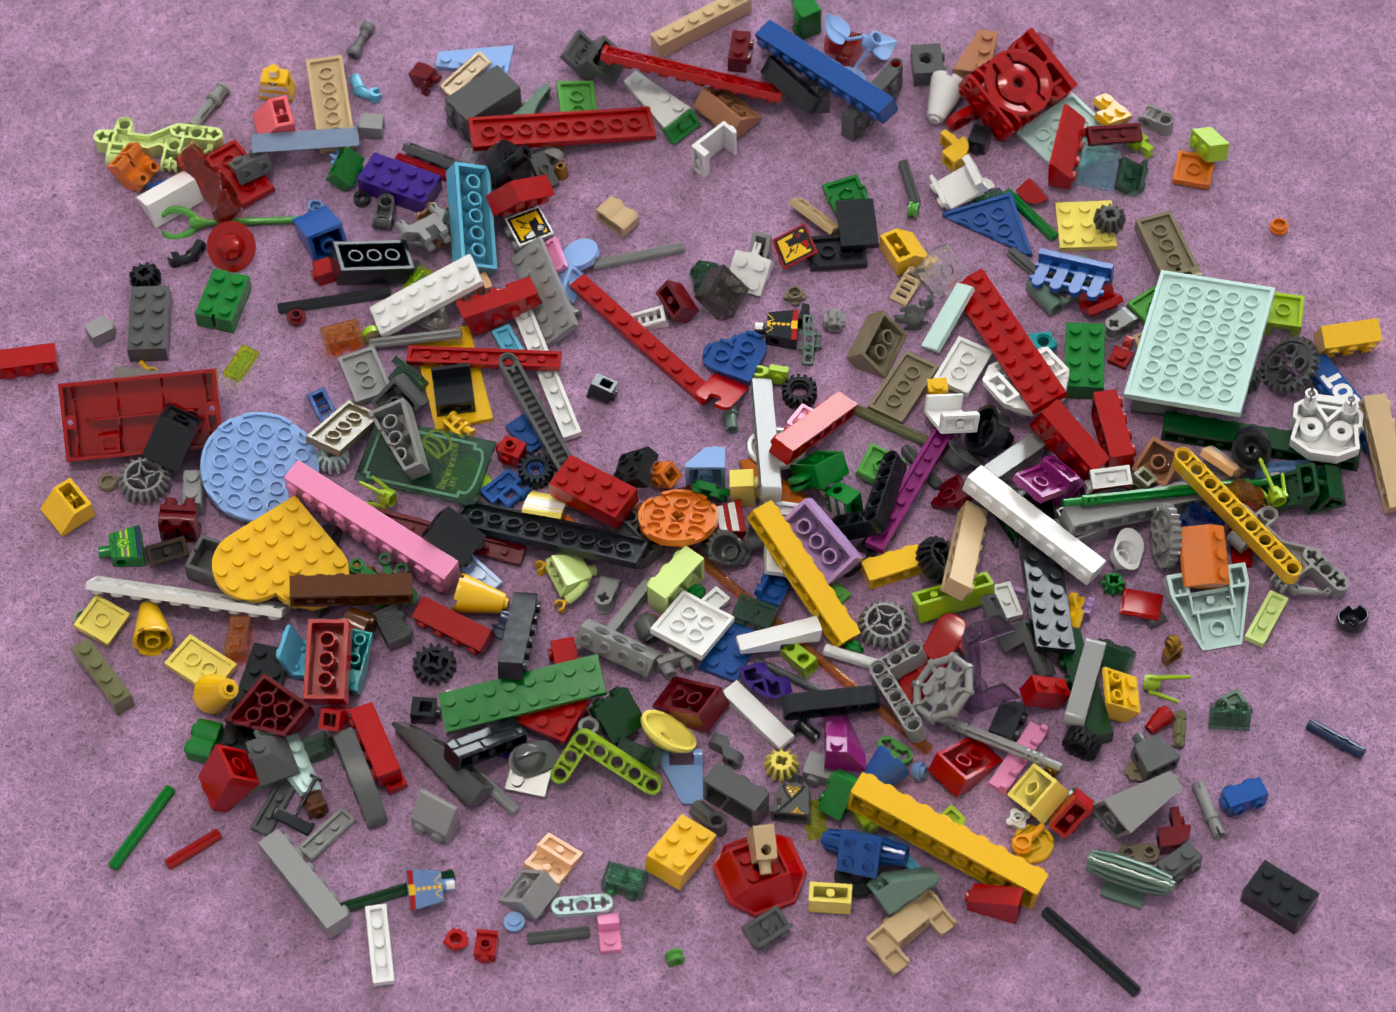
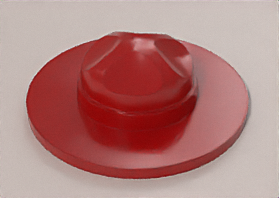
M227 221L218 224L211 231L207 240V251L211 261L219 269L237 272L245 269L252 262L256 252V243L253 234L245 225L235 221Z

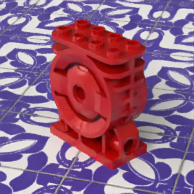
M1031 27L1015 40L1007 50L998 53L979 68L973 70L971 74L966 75L958 85V92L967 100L971 109L980 116L982 123L992 128L994 138L997 141L1005 142L1037 118L1046 105L1054 106L1066 98L1078 84Z

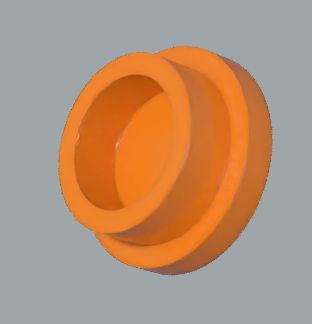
M1275 218L1269 226L1271 233L1277 236L1286 234L1288 231L1287 221L1283 218Z

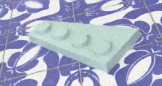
M259 730L254 731L256 738L264 735L277 736ZM297 732L286 738L300 774L287 779L301 797L305 795L313 780L310 774H316ZM316 781L311 792L319 789L321 791L319 781Z

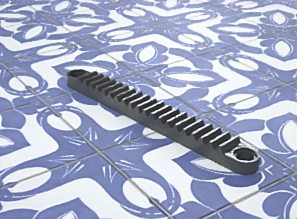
M503 353L498 361L499 370L505 382H507L508 388L511 389L512 395H514L515 400L518 402L519 408L521 407L522 413L532 427L533 433L536 434V438L539 440L540 445H542L543 451L546 452L547 458L551 459L554 470L558 472L571 453L518 358L513 353ZM509 359L513 362V365L506 367L503 365V361ZM579 511V513H580L581 515H583V516H589V515H587V514H585V513Z

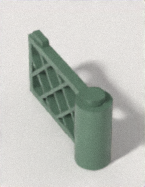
M1080 254L1076 255L1079 257L1088 258L1085 254L1082 256ZM1051 272L1047 278L1053 279L1055 273ZM1067 277L1065 282L1071 283L1073 278ZM1028 280L1026 283V291L1050 316H1054L1063 307L1077 300L1076 297L1071 296L1065 299L1060 294V292L1068 293V289L1062 288L1059 293H1053L1050 291V285L1044 284L1042 288L1035 289L1032 287V281ZM1086 280L1084 285L1090 287L1092 281Z

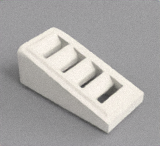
M663 305L630 314L647 330L669 327L667 312ZM642 318H645L646 323H642Z

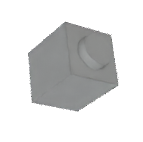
M362 113L361 120L357 121L360 137L383 140L385 130L384 115Z
M105 315L84 324L86 334L95 348L116 339L114 334L116 327L112 320H107Z

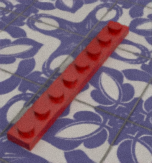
M409 345L406 363L409 366L434 367L470 363V368L499 369V357L503 353L509 352L515 354L524 370L560 372L562 351ZM507 359L503 361V365L511 367L513 362Z

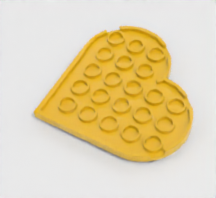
M294 495L226 537L214 552L212 573L219 589L232 599L258 603L277 597L281 602L290 607V576L297 574L305 576L316 574L336 575L338 573L349 575V564L340 548ZM328 606L292 607V608H294V609L303 608V609H308V611H314V610H320V609L326 608V607H328Z

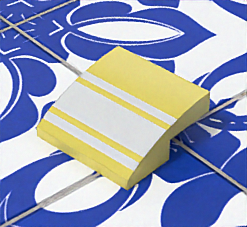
M531 491L525 500L522 513L561 519L564 517L565 508L569 505L552 497L551 494Z

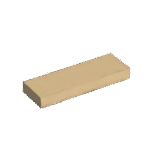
M479 50L440 84L439 88L449 96L479 77L492 65V62Z
M802 197L791 198L790 206L828 234H839L836 222Z

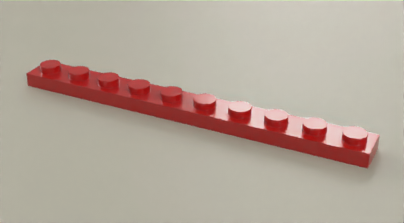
M585 274L570 284V289L703 407L715 398L708 397L706 403L698 400L695 397V393L706 381Z

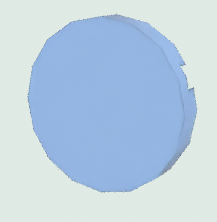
M582 238L570 243L564 249L563 254L567 265L572 264L577 269L584 270L596 262L595 259L599 257L600 252L595 241Z

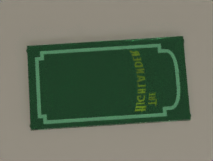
M374 423L354 480L378 485L371 479L373 475L392 489L475 506L497 444L495 441L417 425L430 473L412 480L402 469L391 448Z

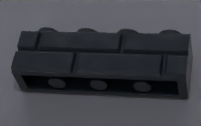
M515 718L507 721L503 720L497 725L484 727L478 732L468 733L462 738L448 741L445 744L443 756L457 772L513 751L514 748L526 743L528 733Z

